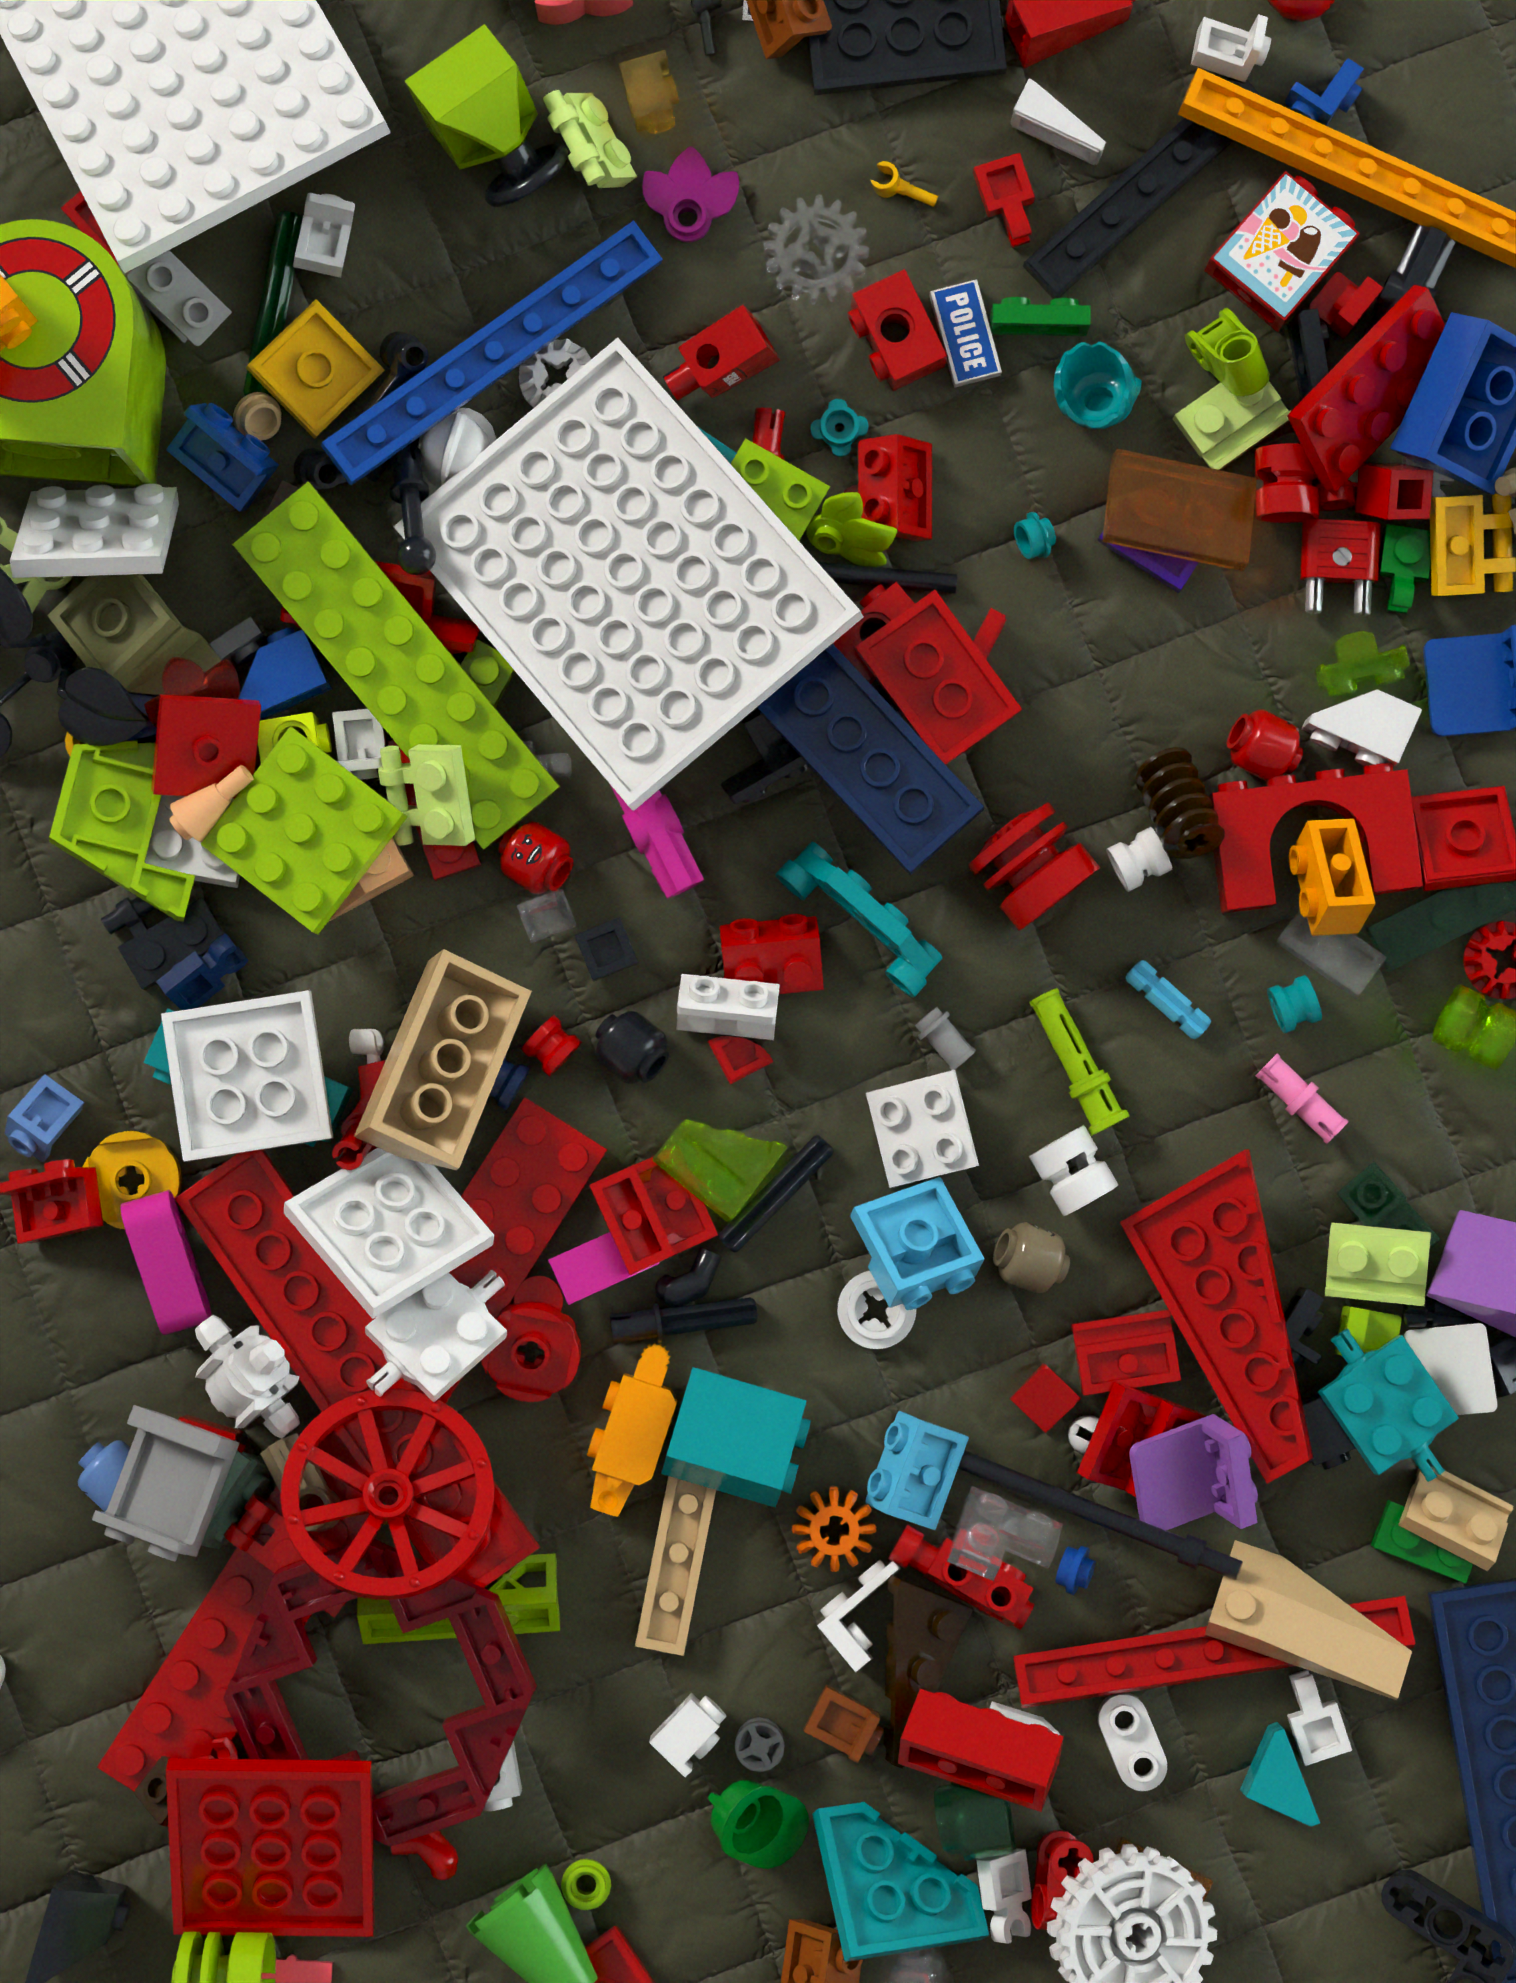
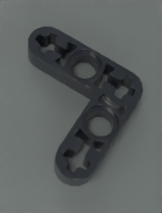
M1413 1870L1397 1871L1384 1884L1381 1898L1386 1911L1460 1960L1447 1983H1457L1463 1979H1470L1476 1983H1502L1516 1959V1940L1506 1928ZM1406 1884L1414 1888L1412 1897L1424 1906L1430 1897L1437 1902L1431 1907L1424 1920L1418 1916L1424 1907L1412 1900L1408 1901L1406 1905L1401 1904L1397 1901L1399 1892L1394 1887L1402 1889ZM1443 1910H1451L1457 1913L1463 1923L1462 1931L1456 1935L1443 1933L1436 1924L1437 1913ZM1473 1925L1480 1929L1475 1939L1488 1946L1493 1940L1499 1942L1502 1945L1500 1954L1506 1959L1497 1956L1493 1962L1488 1960L1484 1956L1487 1949L1476 1940H1473L1469 1948L1462 1944L1471 1933Z

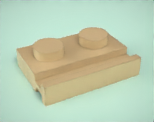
M1418 1468L1417 1478L1411 1487L1399 1526L1488 1571L1496 1563L1508 1526L1506 1522L1514 1506L1447 1471L1427 1482L1425 1476Z

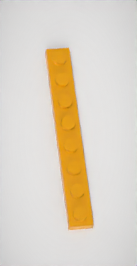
M1197 68L1178 115L1419 225L1437 228L1447 233L1452 240L1516 268V212L1203 69Z

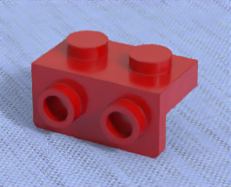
M788 914L778 920L767 921L742 918L730 924L720 926L724 978L780 984L779 994L824 990L817 917Z
M72 1159L57 1160L45 1163V1172L38 1173V1169H23L9 1172V1181L0 1183V1196L11 1195L17 1244H32L103 1226L96 1167H75L74 1160Z

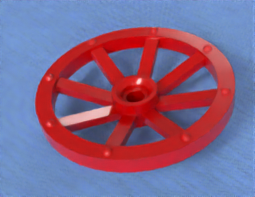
M388 1389L381 1397L375 1394V1390L346 1397L334 1403L314 1418L302 1431L288 1455L281 1481L280 1497L281 1510L289 1538L301 1559L317 1576L333 1587L351 1595L375 1600H394L430 1591L451 1579L466 1566L479 1549L488 1531L494 1508L495 1490L492 1467L487 1451L478 1434L462 1415L438 1399L433 1402L426 1394L405 1389ZM394 1410L411 1412L422 1416L395 1470L388 1469L372 1412ZM355 1417H358L373 1469V1474L369 1478L318 1448V1445L334 1429ZM436 1425H441L460 1443L469 1460L410 1482L409 1478ZM310 1462L363 1494V1497L300 1510V1487L307 1463ZM475 1476L476 1501L469 1525L414 1501L416 1498ZM387 1493H393L398 1496L397 1501L392 1505H384L380 1500ZM369 1514L338 1565L321 1552L305 1528ZM406 1517L454 1537L459 1542L438 1562L419 1571L404 1519ZM383 1524H389L404 1576L375 1578L353 1573Z

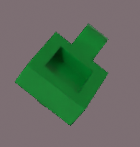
M1389 524L1384 527L1378 576L1391 578L1387 611L1406 614L1408 608H1412L1414 581L1425 583L1429 579L1431 566L1429 530Z

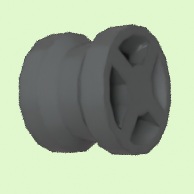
M758 1716L750 1718L741 1724L736 1733L735 1751L737 1758L743 1766L751 1771L763 1772L771 1770L783 1757L784 1737L782 1730L776 1722L769 1718Z

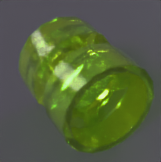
M1459 984L1453 990L1441 1011L1433 1030L1432 1042L1455 1053L1466 1049L1469 1052L1470 1060L1496 1071L1502 1065L1516 1039V1010L1499 1002L1488 1006L1486 1005L1484 995Z

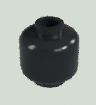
M628 1011L618 1017L612 1014L601 1023L596 1031L595 1037L599 1040L595 1051L597 1060L625 1083L635 1084L639 1081L643 1083L651 1081L660 1073L669 1058V1052L666 1051L667 1038L664 1032L638 1012Z

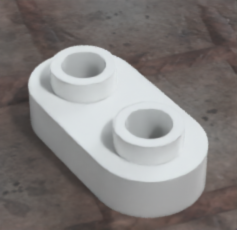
M1130 1693L1109 1695L1099 1706L1097 1721L1117 1772L1128 1787L1137 1791L1152 1790L1160 1785L1166 1776L1167 1759L1143 1703ZM1121 1711H1128L1132 1714V1723L1127 1728H1119L1115 1725V1717ZM1139 1758L1151 1760L1152 1765L1148 1773L1140 1775L1134 1771V1764Z

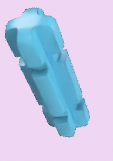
M1144 960L1137 962L1127 973V982L1138 992L1143 990L1146 993L1144 997L1173 1023L1178 1021L1181 1024L1179 1028L1190 1038L1196 1039L1200 1037L1211 1023L1210 1018L1199 1008L1194 1010L1190 1006L1192 1002L1164 977L1159 979L1155 975L1158 971Z

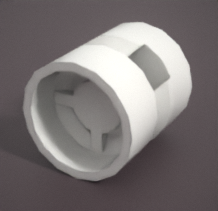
M1084 1125L1029 1156L1041 1179L1052 1181L1053 1187L1050 1194L1063 1216L1082 1208L1118 1186L1106 1162L1096 1161L1094 1158L1098 1148ZM1068 1160L1078 1168L1072 1174L1069 1173V1167L1066 1163Z

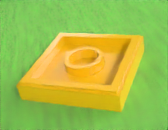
M317 299L246 366V369L314 439L385 371Z

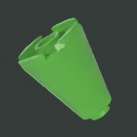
M544 1864L539 1870L537 1868L502 1892L494 1899L495 1902L490 1906V1912L485 1914L481 1910L466 1925V1928L474 1938L527 1983H594L598 1979L554 1875L547 1864Z

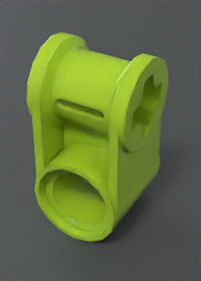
M1224 308L1221 310L1218 319L1197 333L1191 330L1185 334L1186 344L1199 365L1206 371H1210L1235 396L1253 395L1262 390L1268 383L1269 371L1256 336L1239 321L1230 309Z

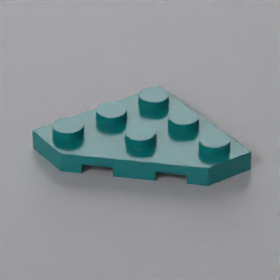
M859 1802L818 1808L812 1814L845 1962L978 1941L989 1936L978 1885L963 1874L957 1876L936 1860V1854L906 1832L901 1834L880 1819V1813L867 1803Z

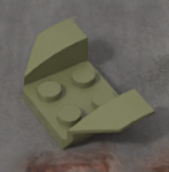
M142 574L73 576L68 596L47 615L86 667H95L106 671L116 678L128 693L160 696V694L192 696L226 666L201 634L182 626Z

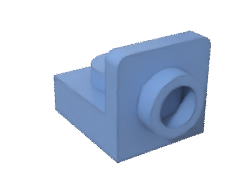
M44 1074L8 1115L5 1128L8 1142L23 1156L31 1157L33 1155L41 1162H44L49 1157L54 1142L83 1110L84 1102Z

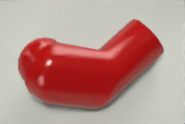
M438 1830L391 1846L392 1855L418 1854L431 1869V1875L435 1879L448 1880L457 1872L459 1861L457 1851Z

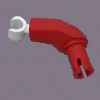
M353 1029L349 1035L351 1053L353 1055H367V1064L358 1067L360 1100L342 1124L341 1133L343 1137L332 1150L333 1159L339 1157L341 1152H343L336 1164L346 1170L358 1168L366 1155L378 1148L354 1137L386 1061H381L380 1058L384 1049V1036L376 1029Z

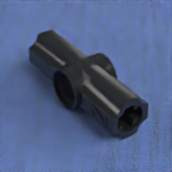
M1417 225L1396 270L1390 272L1383 290L1375 302L1373 310L1376 312L1363 337L1413 285L1428 288L1434 299L1437 290L1433 288L1440 274H1442L1455 244V241L1447 233L1432 226Z

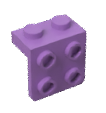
M1215 1414L1142 1440L1130 1448L1129 1455L1139 1520L1163 1530H1169L1216 1512L1239 1529L1258 1523L1255 1508L1258 1493L1251 1479L1249 1466L1251 1446L1245 1433Z

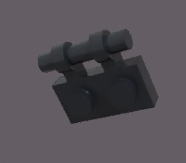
M129 897L115 904L116 910L101 918L103 925L110 935L125 926H128L134 938L117 948L142 990H147L157 984L156 981L194 951L201 957L208 952L211 943L219 936L225 934L204 898H200L188 905L184 922L168 917L149 929L142 916L156 908L139 897L133 900Z

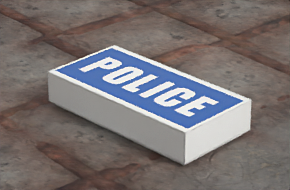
M977 279L930 291L929 296L942 345L947 354V363L954 388L1001 376L1002 370Z

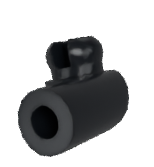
M700 1247L690 1272L676 1277L664 1275L657 1281L655 1286L656 1296L671 1307H681L703 1298L709 1290L722 1256Z

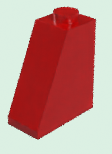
M1009 0L1004 28L1025 69L1128 21L1133 7L1132 2L1135 0Z

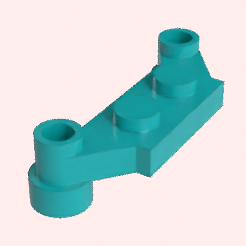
M811 841L794 861L787 860L775 874L776 878L786 889L801 900H805L816 887L822 889L895 954L897 959L889 966L885 974L901 991L914 998L927 984L925 978L943 959L942 955L926 940L920 939L917 941L913 937L912 932L906 927L909 921L900 910L888 902L882 906L868 894L872 888L865 879L853 870H849L846 874L839 867L836 868L831 865L833 862L831 856L822 847Z

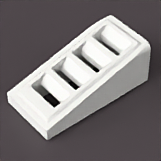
M1030 78L1028 79L1013 110L1011 127L1092 165H1097L1106 142L1039 84Z

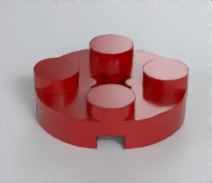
M523 1302L505 1306L495 1319L507 1330V1337L481 1360L482 1366L486 1373L488 1370L490 1377L497 1383L496 1387L510 1398L524 1402H539L551 1398L553 1393L560 1391L563 1387L565 1389L576 1375L581 1358V1342L576 1332V1324L569 1315L563 1314L547 1304ZM528 1341L538 1344V1348L544 1350L545 1356L538 1355L534 1362L525 1361V1353L518 1351V1346L526 1345Z

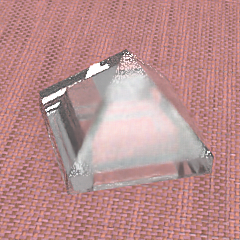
M563 889L538 894L517 905L531 943L577 927Z

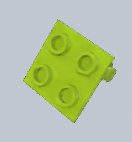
M745 438L731 465L796 539L800 541L830 486Z

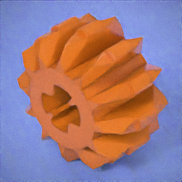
M830 1486V1502L823 1503L821 1495L816 1490L810 1493L811 1500L817 1507L815 1511H812L805 1505H798L796 1512L801 1517L810 1520V1522L793 1524L792 1533L797 1535L810 1534L809 1538L797 1545V1550L802 1554L813 1547L817 1548L811 1559L812 1566L818 1567L822 1563L825 1554L830 1555L829 1564L831 1571L837 1572L840 1567L839 1555L845 1554L848 1563L855 1567L858 1565V1559L851 1549L856 1546L863 1552L869 1553L871 1551L872 1545L867 1540L860 1538L859 1534L876 1533V1524L870 1522L858 1523V1520L868 1516L872 1509L869 1504H864L854 1511L851 1510L857 1500V1492L850 1490L844 1502L840 1503L838 1502V1487ZM831 1516H839L841 1525L845 1522L848 1524V1531L840 1532L838 1541H829L827 1532L823 1535L820 1533V1527L828 1525Z

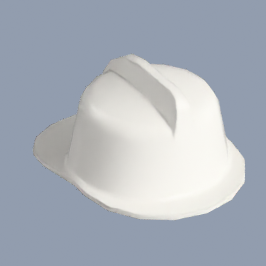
M459 408L420 436L417 447L421 449L423 481L429 486V496L457 472L472 464L476 457L496 440L492 425L482 414L470 408Z

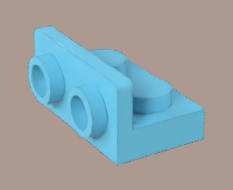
M898 1411L894 1422L890 1424L884 1438L885 1447L877 1469L872 1472L868 1480V1494L865 1503L885 1514L936 1530L969 1437Z

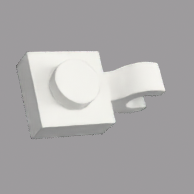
M1307 1669L1288 1675L1301 1710L1288 1714L1287 1717L1302 1763L1307 1766L1352 1751L1337 1703L1334 1700L1321 1703L1313 1675L1309 1674Z

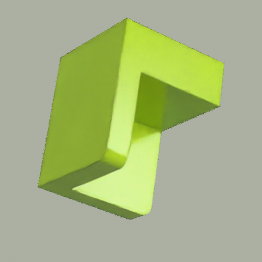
M1342 1306L1338 1335L1345 1329H1349V1332L1364 1353L1378 1350L1399 1335L1402 1319L1399 1315ZM1336 1347L1335 1354L1341 1355V1353Z

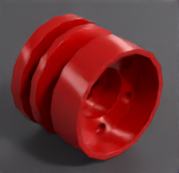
M1049 802L1038 809L1021 813L984 842L975 859L968 864V868L974 875H977L992 863L997 867L999 871L983 884L987 891L1007 881L1012 886L1013 890L999 907L1018 931H1021L1100 869V866L1081 842L1062 852H1059L1054 844L1068 828L1064 821L1046 834L1040 828L1056 812Z

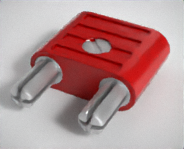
M1307 519L1303 521L1300 579L1306 581V612L1312 614L1313 604L1315 614L1322 612L1323 582L1355 584L1354 614L1358 616L1362 614V600L1363 616L1371 614L1372 584L1378 583L1380 523L1331 519ZM1314 582H1315V602H1314Z

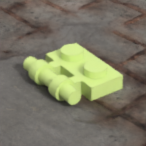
M555 90L544 96L543 101L550 113L547 119L553 131L561 133L571 152L568 155L570 163L575 171H581L588 186L597 184L598 188L624 187L637 178L630 164L631 156L628 149L616 138L607 121L608 112L605 106L593 93H566L563 96L560 90Z
M418 744L408 750L410 763H401L399 746H386L380 749L382 767L378 768L380 785L386 786L388 801L408 816L393 836L396 845H408L414 842L412 826H420L423 845L466 846L475 840L461 745ZM405 783L414 784L417 805H408Z

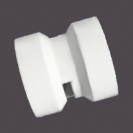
M1152 827L1137 833L1135 840L1130 842L1131 845L1129 846L1119 842L1106 849L1113 869L1127 892L1141 886L1145 875L1147 877L1150 875L1159 877L1173 870L1170 859L1162 847V842Z

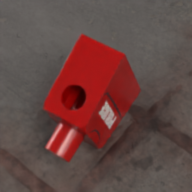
M741 305L683 343L679 350L686 362L663 375V378L677 401L700 387L713 398L780 361V358L757 318L744 305ZM719 355V361L716 366L708 369L709 361Z

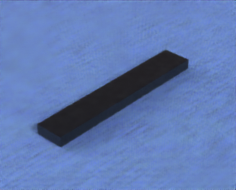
M1230 77L1227 79V81L1261 96L1247 80L1242 82ZM1184 118L1024 261L1023 267L1052 299L1060 298L1234 140Z

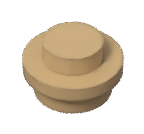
M254 392L248 394L235 407L233 413L234 426L244 436L250 434L259 440H267L273 437L280 428V406L275 399L266 393Z

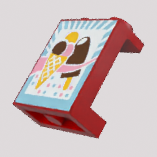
M1287 171L1280 176L1212 255L1204 270L1277 332L1287 323L1298 306L1341 256L1352 247L1360 234L1354 228L1355 222L1345 211L1338 207H1333L1332 209L1317 197L1318 192L1308 180L1298 175L1294 178Z

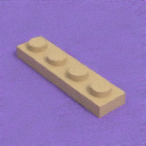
M668 1476L635 1643L636 1647L684 1656L716 1490Z

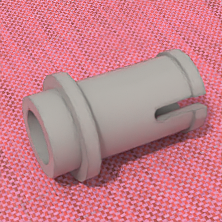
M936 1007L915 1025L921 1032L918 1038L922 1040L925 1037L950 1066L949 1068L955 1070L973 1055L976 1049L970 1046L947 1019L950 1016L949 1012L942 1013Z

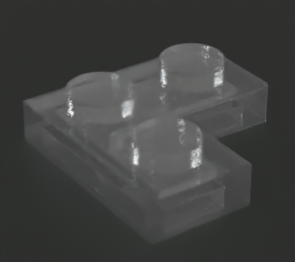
M972 1486L963 1505L947 1562L994 1581L1000 1569L1005 1551L1049 1568L1056 1554L1063 1524L1048 1518L1042 1513L1033 1512L1009 1502L996 1494L988 1493Z

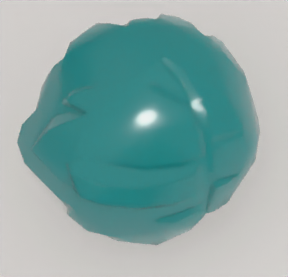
M1099 341L1093 345L1081 342L1063 354L1060 363L1056 367L1053 386L1057 405L1065 417L1078 426L1098 430L1112 427L1127 418L1140 393L1142 380L1134 375L1131 366L1119 351Z

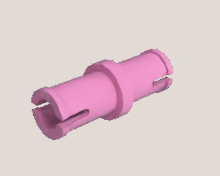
M1277 1053L1255 1076L1261 1079L1288 1105L1285 1110L1291 1116L1296 1113L1323 1139L1325 1144H1328L1349 1121L1346 1118L1344 1119L1316 1092L1319 1087L1315 1083L1311 1082L1308 1085Z

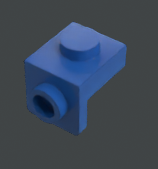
M1347 58L1321 97L1299 82H1296L1291 88L1285 104L1291 108L1290 110L1327 126L1338 109L1347 113L1363 88L1356 83L1364 68Z

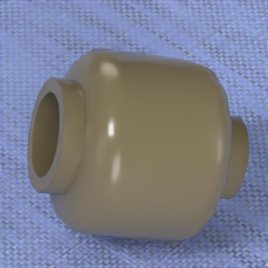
M1029 1222L1017 1224L1012 1229L1008 1228L1002 1232L994 1249L993 1263L995 1266H998V1272L1003 1281L1039 1294L1048 1291L1055 1282L1059 1284L1065 1279L1070 1266V1257L1065 1255V1242L1059 1234Z

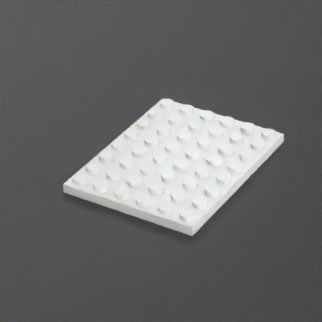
M0 0V35L124 274L391 133L385 119L316 0Z
M618 337L483 450L472 464L457 472L421 503L424 537L433 544L436 550V561L430 571L632 811L643 804L864 617L860 609ZM402 519L393 527L405 540Z

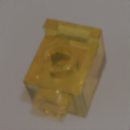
M666 50L619 63L620 78L636 132L648 130V133L655 134L673 128L676 123L672 105L679 104L680 102L673 76L663 77V75L669 74Z

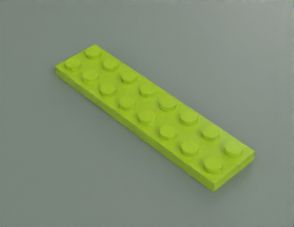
M306 482L232 544L408 758V750L418 744L461 745L475 840L483 849L488 848L560 788V785L310 482Z

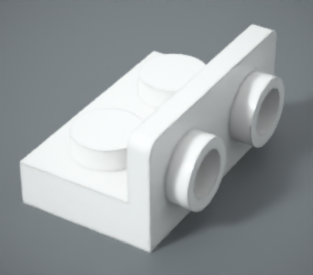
M681 974L676 1030L774 1040L780 984Z

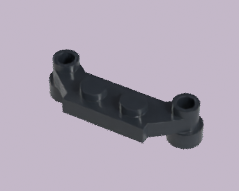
M398 331L390 333L383 339L380 346V357L382 362L390 368V374L359 415L425 369L429 357L428 350L415 336ZM410 348V356L406 360V352ZM316 448L306 449L297 456L294 462V474L297 480L303 485L306 482H310L316 490L330 489L338 484L347 482L326 452ZM390 458L363 478L366 477L376 482L391 462ZM322 466H324V473L321 477H319V470Z

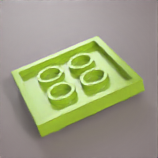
M290 726L252 775L254 780L240 791L201 842V845L311 932L318 935L408 816Z

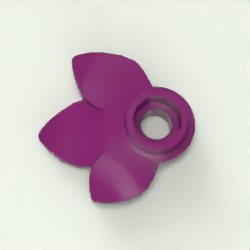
M689 146L675 159L668 175L657 171H646L644 173L643 196L648 207L664 217L665 228L674 239L686 243L695 242L707 234L712 220L724 216L731 211L739 193V176L737 172L729 171L718 173L711 177V172L701 154L694 147ZM685 212H691L697 217V221L692 226H684L678 220L680 215Z

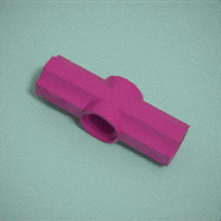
M611 786L624 812L621 815L639 853L645 854L652 868L651 871L666 898L669 899L704 882V878L682 836L685 833L666 794L662 795L660 790H658L637 809L632 811Z

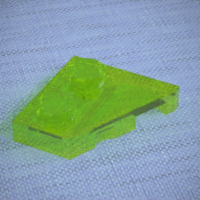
M685 1119L680 1122L652 1160L721 1218L729 1222L734 1219L786 1150L787 1146L782 1142L774 1140L771 1142L746 1137L745 1133L729 1129L721 1131L711 1128L708 1124Z

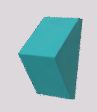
M1278 1722L1268 1725L1242 1783L1241 1792L1247 1798L1312 1827L1319 1824L1318 1815L1285 1729Z

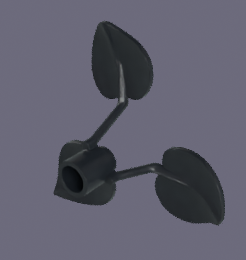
M0 568V643L5 649L32 647L25 655L26 672L0 694V706L32 679L38 682L49 683L59 677L57 694L65 699L58 712L59 721L75 739L89 745L107 746L123 742L142 730L150 719L136 706L127 690L116 678L106 671L95 667L81 668L74 672V668L71 665L76 661L77 654L60 632L54 631L46 635L39 633L35 637L27 638L33 628V615L30 606L16 584ZM1 713L0 758L9 750L13 735L9 721Z

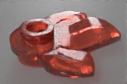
M172 657L165 665L162 673V686L165 695L238 699L240 685L238 674L228 659L220 661L204 672L198 664L190 659ZM160 696L150 699L144 704L148 718L156 728Z

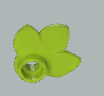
M847 492L826 499L823 503L822 511L812 518L806 533L812 545L823 553L840 554L857 565L878 567L886 564L887 560L882 552L892 544L897 534V529L861 518L863 501L858 492Z

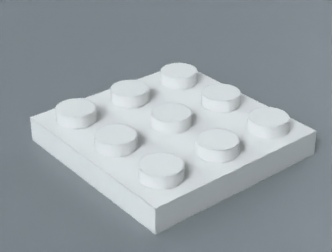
M149 483L128 489H114L108 485H96L87 490H65L61 487L51 486L42 488L39 491H31L10 558L12 578L162 574L179 506L177 487H162L159 484Z
M307 990L161 1014L183 1162L333 1139L311 991Z
M380 1148L369 1152L358 1168L354 1170L342 1168L284 1202L283 1213L372 1319L493 1245L494 1240L492 1231L434 1165L400 1158Z

